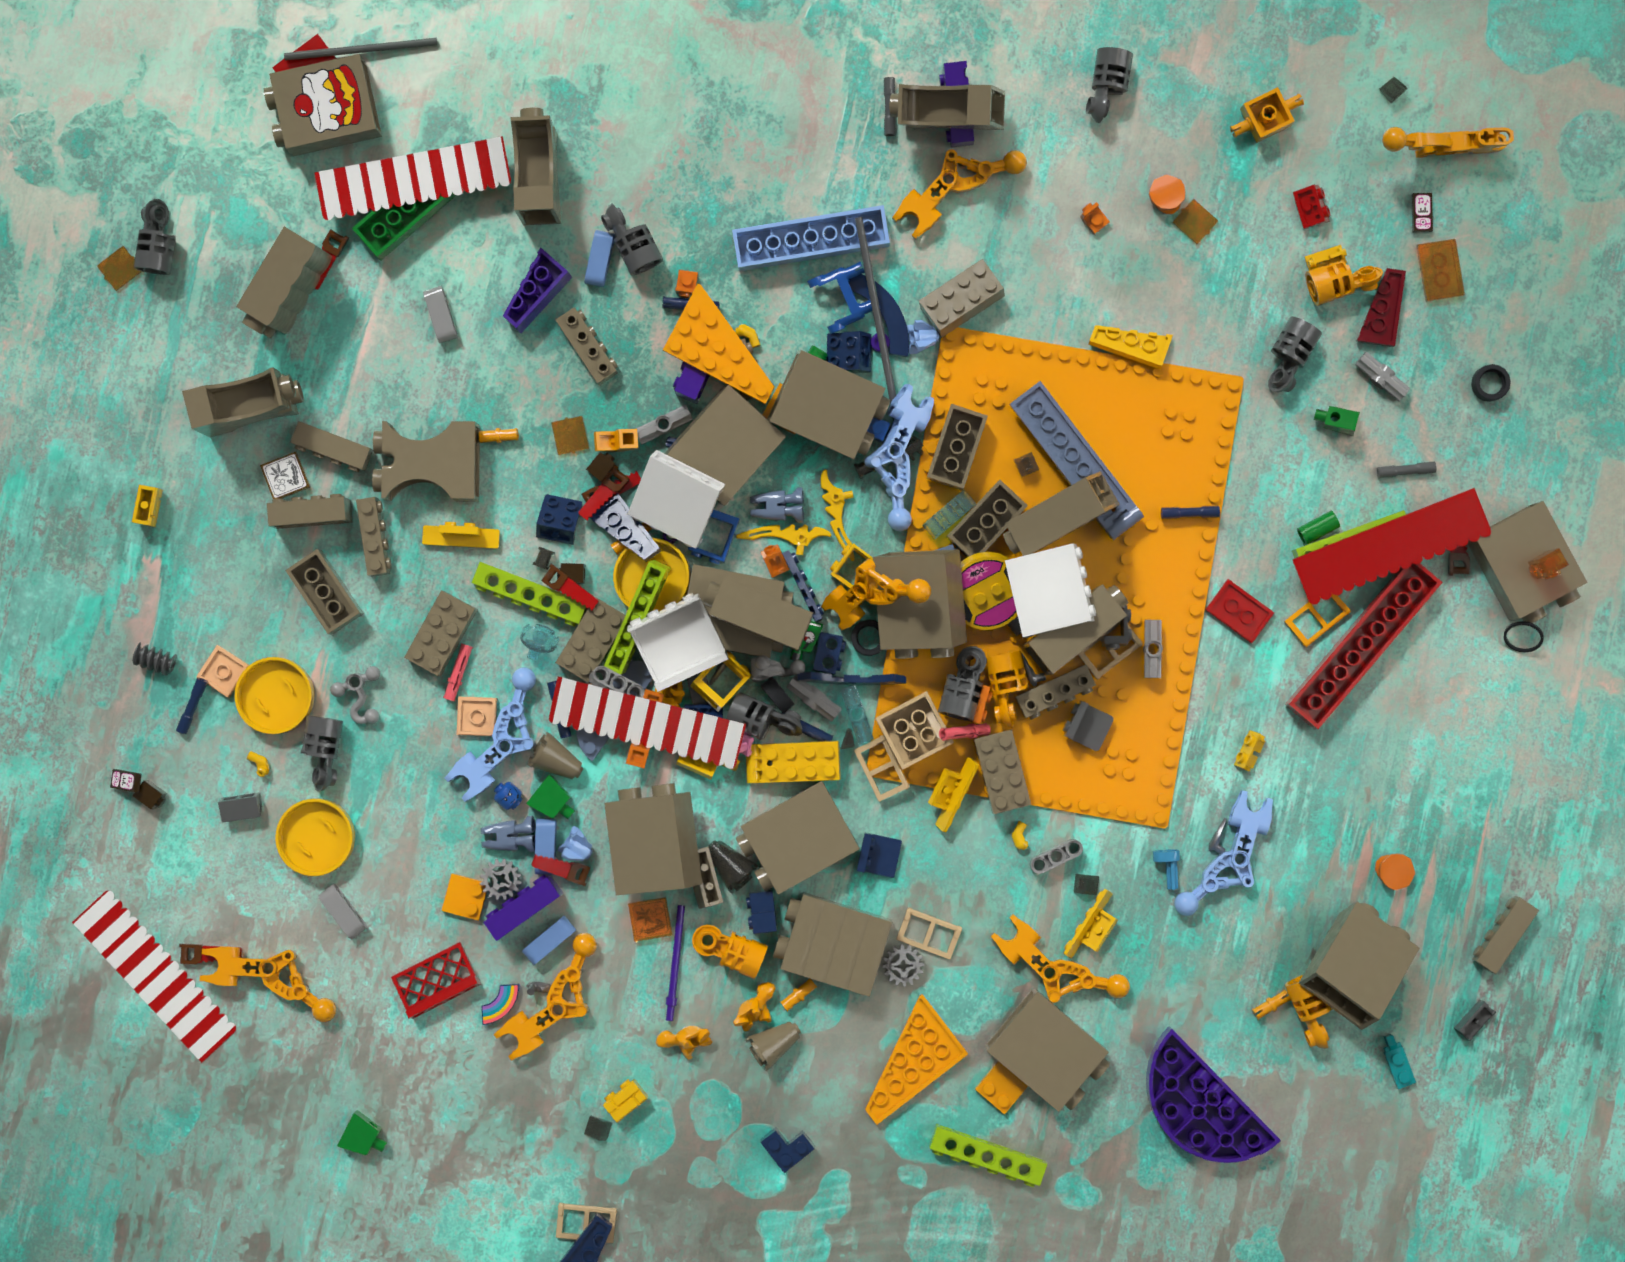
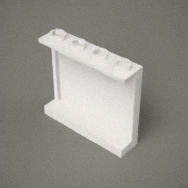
M656 450L648 460L628 515L632 516L636 521H642L650 525L652 529L660 530L666 533L668 537L678 539L686 546L696 549L703 540L702 535L717 499L726 484Z
M1072 543L1005 560L1019 624L1024 638L1095 621L1096 610L1094 605L1090 603L1089 597H1092L1090 586H1086L1085 578H1087L1085 566L1081 565L1080 559L1083 558L1081 548L1077 547V544Z
M690 593L682 598L683 601L678 603L673 601L665 605V609L659 612L656 609L647 614L648 617L642 620L636 618L629 622L630 625L627 631L633 637L655 682L654 686L657 692L728 660V654L699 594L694 595Z

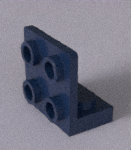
M862 331L828 333L827 362L847 371L871 372L872 334Z
M546 494L536 523V537L574 545L579 511L582 508V501Z
M865 832L857 871L894 878L902 841Z

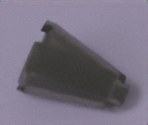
M715 840L708 846L713 865L731 894L734 893V889L738 891L753 878L751 873L759 869L756 863L721 840L718 842Z

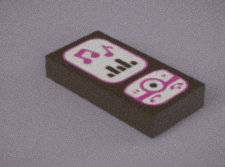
M1413 193L1412 232H1432V193Z
M113 769L110 788L139 793L142 774Z

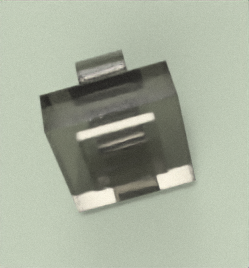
M915 436L910 438L905 449L909 459L913 461L915 460L913 453L917 451L920 455H923L921 447L924 446L921 440Z
M1032 452L1014 459L1021 478L1039 470Z

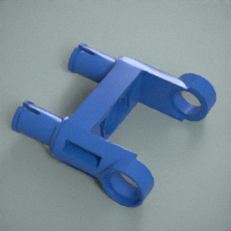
M861 262L845 269L840 267L807 281L809 287L812 288L837 279L851 314L834 321V324L828 326L830 334L863 319L865 314L872 312L871 301L868 300L861 304L857 303L848 283L849 279L865 273L863 268L855 271V269L862 267Z

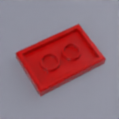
M316 34L294 52L327 49L328 46ZM335 56L287 61L283 59L272 68L275 72L337 58Z
M1229 579L1225 581L1205 609L1251 644L1275 613Z

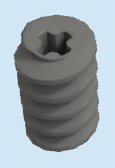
M141 642L137 645L133 654V665L137 666L140 664L141 668L147 667L149 671L161 672L163 676H167L173 671L177 661V654L170 658V652L163 656V649L155 653L156 647L154 646L151 650H148L149 644H145L143 648H141Z

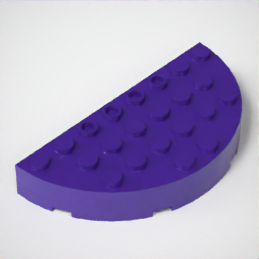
M1168 1026L1157 1040L1151 1052L1146 1072L1148 1101L1157 1122L1165 1133L1185 1151L1213 1162L1232 1163L1246 1161L1249 1158L1262 1155L1276 1146L1281 1140L1186 1042Z

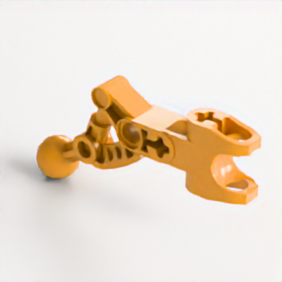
M1391 127L1385 131L1382 138V143L1387 150L1397 152L1403 149L1404 146H1408L1409 150H1415L1416 158H1423L1433 154L1452 155L1469 152L1474 154L1499 152L1514 141L1513 130L1505 127L1485 128L1481 131L1416 132L1408 135L1399 127ZM1506 132L1509 135V140L1506 141V136L1499 133Z
M949 149L944 158L941 174L922 195L913 189L903 199L892 219L897 222L905 215H914L919 221L917 228L912 234V237L916 240L923 233L931 229L940 219L942 213L936 207L949 192L961 193L976 189L986 184L992 174L1007 171L1010 174H1019L1025 170L1027 159L1022 152L1012 150L1004 156L1003 160L980 162L972 158L968 160L958 156L954 149ZM957 163L967 166L968 170L977 174L971 177H960L957 172ZM949 175L954 181L946 184L943 181V177ZM939 186H941L939 197H932V191L936 192Z
M867 559L856 568L854 585L848 591L842 585H839L825 598L821 608L824 611L832 609L839 615L840 624L838 628L842 631L854 625L866 614L859 606L865 600L870 604L887 605L894 603L901 596H908L910 601L920 604L929 599L931 586L927 581L919 578L912 580L908 585L904 584L900 579L892 580L885 574L880 575L875 571L876 565L874 561ZM878 585L882 587L884 590L877 589Z
M1014 914L1009 917L1017 928V934L1013 939L1004 940L995 933L991 935V938L999 946L1001 952L1014 965L1023 958L1042 977L1047 997L1053 1003L1058 1002L1060 997L1072 991L1076 993L1084 988L1104 989L1115 999L1125 997L1130 990L1129 980L1121 974H1114L1109 978L1094 976L1086 966L1063 959L1050 961L1035 946L1041 939L1040 935ZM1032 955H1040L1039 960L1044 964L1040 971L1038 970L1040 965L1037 962L1031 963L1033 961ZM1047 968H1053L1055 971L1054 975L1050 978L1044 975V971ZM1062 974H1074L1079 977L1070 981L1068 986L1060 989L1059 979Z
M581 933L573 940L572 946L575 955L570 966L561 970L553 981L546 998L547 1006L529 1019L523 1010L520 1011L494 1033L496 1039L508 1033L517 1037L519 1042L518 1048L508 1056L511 1061L530 1053L543 1044L544 1041L539 1033L558 1020L583 1017L588 1012V1005L583 1002L581 994L583 988L580 977L585 958L594 954L597 948L596 939L591 934ZM567 982H569L571 993L574 992L576 1002L566 1001L562 997V992ZM560 1005L563 1008V1013L556 1014L553 1007ZM549 1013L550 1017L544 1023L538 1022L540 1017L544 1018Z
M221 946L202 949V954L216 958L218 969L214 974L200 975L199 981L221 986H237L238 976L261 977L264 985L272 992L287 1000H301L311 1007L312 1015L317 1021L326 1023L334 1018L336 1014L335 1003L328 998L318 999L309 992L308 987L303 983L301 973H298L294 961L297 957L295 951L286 950L268 959L239 958L240 947ZM250 962L252 966H259V970L251 969L249 971L245 969V966L249 965ZM267 963L273 965V971L270 974H267L264 970ZM286 966H289L291 973L289 979L292 987L285 985L279 979L281 970Z

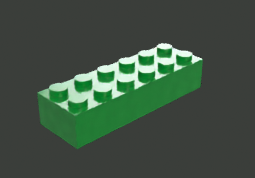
M452 192L450 197L445 198L440 194V197L436 200L430 199L428 195V200L425 202L416 200L414 204H407L405 201L401 207H397L393 203L389 209H385L381 205L378 211H371L352 229L377 258L382 261L456 195Z

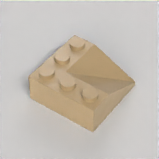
M927 691L875 718L902 770L954 743L952 739L945 741L940 739L939 730L946 728Z

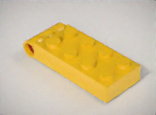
M839 741L752 744V754L746 756L747 783L841 779Z

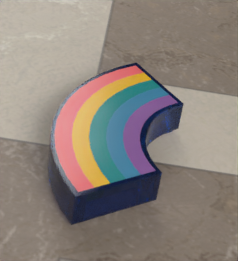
M520 983L500 985L497 997L491 1003L481 1006L482 1025L494 1023L510 1012L517 1001Z

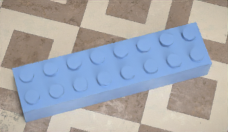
M884 205L734 229L732 232L739 271L861 252L855 218L858 217L863 218L868 250L889 247L890 240Z

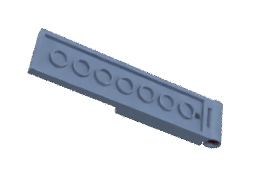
M1041 381L1009 404L1070 486L1087 476L1102 472L1120 504L1115 507V512L1110 510L1096 518L1097 522L1112 540H1115L1144 518L1139 508Z

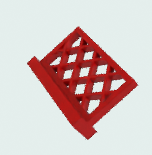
M461 942L391 977L409 1019H414L481 985ZM457 948L461 953L459 962L449 959L451 952ZM438 958L445 960L441 971L432 968L434 960ZM448 961L458 964L454 975L445 973ZM460 966L467 967L470 976L464 979L457 977ZM420 967L428 969L424 980L415 977L416 971ZM431 970L440 973L437 984L427 981ZM444 974L453 977L451 985L448 987L440 985ZM404 975L411 977L407 988L401 987L397 979ZM414 979L423 982L420 992L410 990ZM426 983L436 986L434 993L430 996L423 994ZM409 992L417 994L418 998L416 1003L409 1006L407 997Z

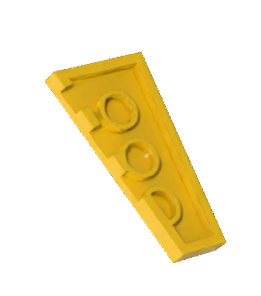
M1095 325L1088 345L1161 370L1173 335L1166 334V336L1157 335L1154 332H1149L1148 334L1139 333L1138 330L1122 331L1120 328Z

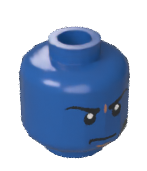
M512 782L500 783L494 789L496 793L494 801L505 810H514L523 799L521 797L522 791Z

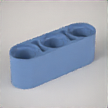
M595 230L585 274V284L604 287L615 233Z
M536 819V855H541L543 858L546 856L556 859V819ZM535 868V874L554 875L549 872Z
M564 915L525 947L522 952L534 966L573 934L576 929Z

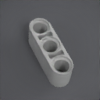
M442 285L423 291L439 344L458 338Z
M605 666L596 667L589 675V681L594 686L629 695L630 690H633L637 693V697L643 698L644 689L641 685ZM596 672L601 673L604 679H597ZM613 681L620 684V689L614 688Z
M1069 839L1031 858L1030 868L1037 874L1045 873L1081 855L1083 846L1078 840ZM1071 843H1077V852H1069L1068 848ZM1054 851L1061 853L1059 861H1052L1051 854ZM1038 859L1044 863L1043 868L1040 870L1034 868V862Z
M332 884L318 895L322 904L351 940L367 929L364 920L336 884Z

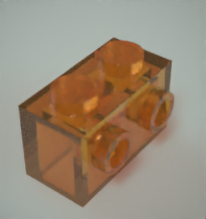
M1559 548L1548 550L1528 562L1531 574L1537 577V579L1545 578V580L1561 574L1560 570L1569 565Z

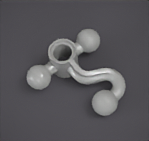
M764 655L750 660V674L752 675L750 678L754 682H760L773 676L786 677L797 675L805 671V664L801 660L793 661L790 668H785L781 663L770 660Z
M376 666L368 667L364 674H350L344 683L336 682L330 688L331 694L335 697L343 696L345 690L348 689L356 691L358 700L351 707L350 716L358 724H375L379 720V713L375 709H368L362 717L358 715V710L364 705L366 700L363 690L365 681H376L380 677V670ZM354 676L360 680L358 687H354L351 684V679Z

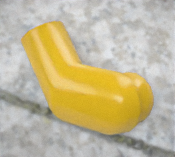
M741 324L735 329L738 337L744 336L749 339L752 348L760 346L755 329L745 324Z
M250 751L247 760L256 763V773L259 777L266 776L270 770L267 759Z
M1018 821L1012 833V840L1017 849L1025 850L1028 847V841H1025L1023 832L1027 824Z

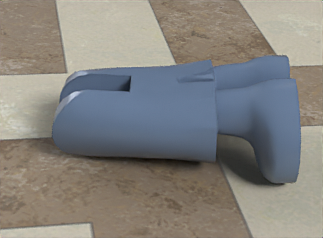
M803 487L796 488L792 494L786 495L785 490L750 497V503H765V509L750 510V516L786 521V516H792L797 523H804L803 506L786 507V503H804Z
M527 816L521 824H517L516 820H511L480 828L481 834L496 833V841L488 840L481 842L482 848L511 851L518 850L519 846H524L529 852H535V835L518 837V833L535 832L534 816Z

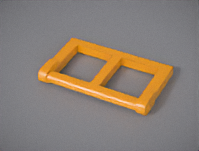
M1332 594L1331 598L1343 612L1328 624L1310 602L1306 603L1284 621L1303 646L1306 648L1310 646L1322 634L1351 613L1350 608L1339 596ZM1307 609L1323 627L1308 640L1292 622Z

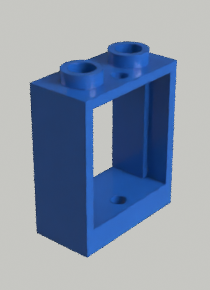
M713 509L710 518L732 525L722 555L719 556L700 548L688 547V550L691 551L690 555L702 558V555L709 557L710 562L719 565L720 562L725 563L740 519Z

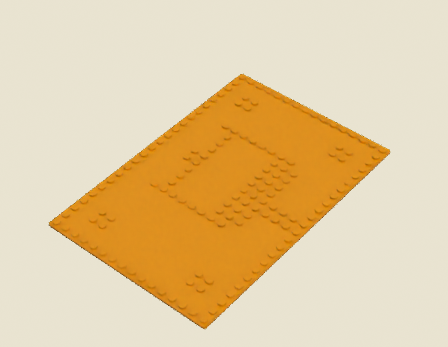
M957 327L942 337L940 341L931 392L934 404L931 418L925 428L910 513L912 521L907 530L904 552L934 551L953 544L946 538L947 535L999 480L1028 505L1022 513L1070 486L1009 405L1041 381L1139 508L1144 518L1115 540H1112L1097 520L1094 519L1037 552L1072 543L1077 544V547L1081 548L1083 558L1080 559L1081 565L1085 566L1087 578H1085L1086 586L1089 585L1090 589L1093 590L1102 584L1106 589L1115 585L1123 593L1129 602L1127 609H1131V621H1129L1128 625L1142 641L1143 645L1125 657L1098 680L1091 673L1096 686L1092 687V692L1082 695V693L1074 695L1076 699L1066 704L1064 701L1057 703V708L1051 711L1044 709L1040 711V716L1031 720L1029 717L1024 718L1015 697L1083 666L1085 663L1077 655L1054 674L1045 675L1046 680L1037 682L1035 687L1027 677L1028 689L1008 693L1009 701L1014 703L1017 720H1014V728L1008 727L1003 722L997 723L994 706H999L997 695L993 696L992 693L990 703L986 702L984 710H987L985 721H981L980 724H989L991 728L989 735L1012 730L1031 805L1167 828L1244 379L1241 376L1163 363L1160 370L1120 355ZM951 404L988 416L963 491L926 479ZM1220 507V517L1161 519V508ZM1008 528L985 551L999 553L1009 559L1023 556L1021 551L1014 554L1006 544L1003 534L1009 531ZM960 551V560L962 562L967 556ZM1144 620H1162L1161 644L1163 650L1161 653V678H1144ZM1007 624L992 630H980L966 625L967 642L954 647V656L932 658L930 649H918V657L898 659L895 658V649H888L882 675H903L906 677V684L880 686L875 718L926 691L938 711L947 674H953L957 677V657L964 648L969 646L981 648L986 658L1021 651L1034 670L1035 675L1044 673L1022 646L1032 637L1024 638L1022 633L1015 636ZM1120 625L1106 636H1121ZM1131 639L1126 646H1120L1115 652L1120 656L1135 643ZM1100 640L1084 652L1098 671L1115 660L1109 651L1106 650V647H1102ZM1151 643L1148 646V651L1151 654H1156L1157 646ZM976 659L970 661V667L975 665ZM986 664L984 671L980 674L979 682L989 686L992 692ZM1015 670L1001 672L999 675L1015 674ZM1079 701L1086 702L1090 706L1113 717L1111 727L1098 751H1094L1063 736L1065 733L1063 731L1064 725L1067 720H1071L1073 716L1071 713L1072 708ZM939 713L946 728L967 726L972 723ZM876 719L874 720L871 741L883 735ZM968 737L952 739L953 744L903 769L902 772L907 783L935 788L944 768L960 773L968 757L979 764L973 739ZM883 743L869 749L867 760L869 771L891 761ZM979 764L977 774L973 777L966 794L988 798ZM894 766L872 776L873 778L901 782Z

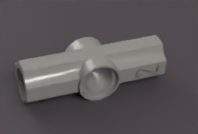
M1365 352L1355 363V366L1370 377V381L1375 386L1384 389L1398 402L1410 390L1405 383L1395 376V372L1390 367L1378 362L1368 352Z
M684 405L636 428L641 445L663 434H668L671 430L692 421L693 418L687 406ZM667 420L669 422L668 428L660 429V421Z
M1144 620V678H1161V653L1163 650L1161 644L1162 620ZM1151 643L1157 646L1156 654H1151L1148 651V646Z
M797 675L793 677L786 687L800 697L802 702L814 711L817 710L831 722L842 710L815 686H811L804 681H798Z

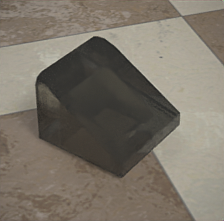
M1395 77L1379 88L1390 103L1394 102L1408 89Z
M850 728L846 730L840 750L855 746Z
M1077 873L1075 875L1074 893L1097 895L1099 876Z
M590 1115L584 1134L599 1141H606L612 1122Z

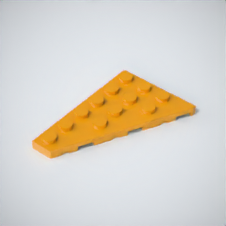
M697 284L663 351L766 405L775 388L704 288Z
M923 994L919 995L865 1107L866 1112L876 1125L968 1055V1052Z

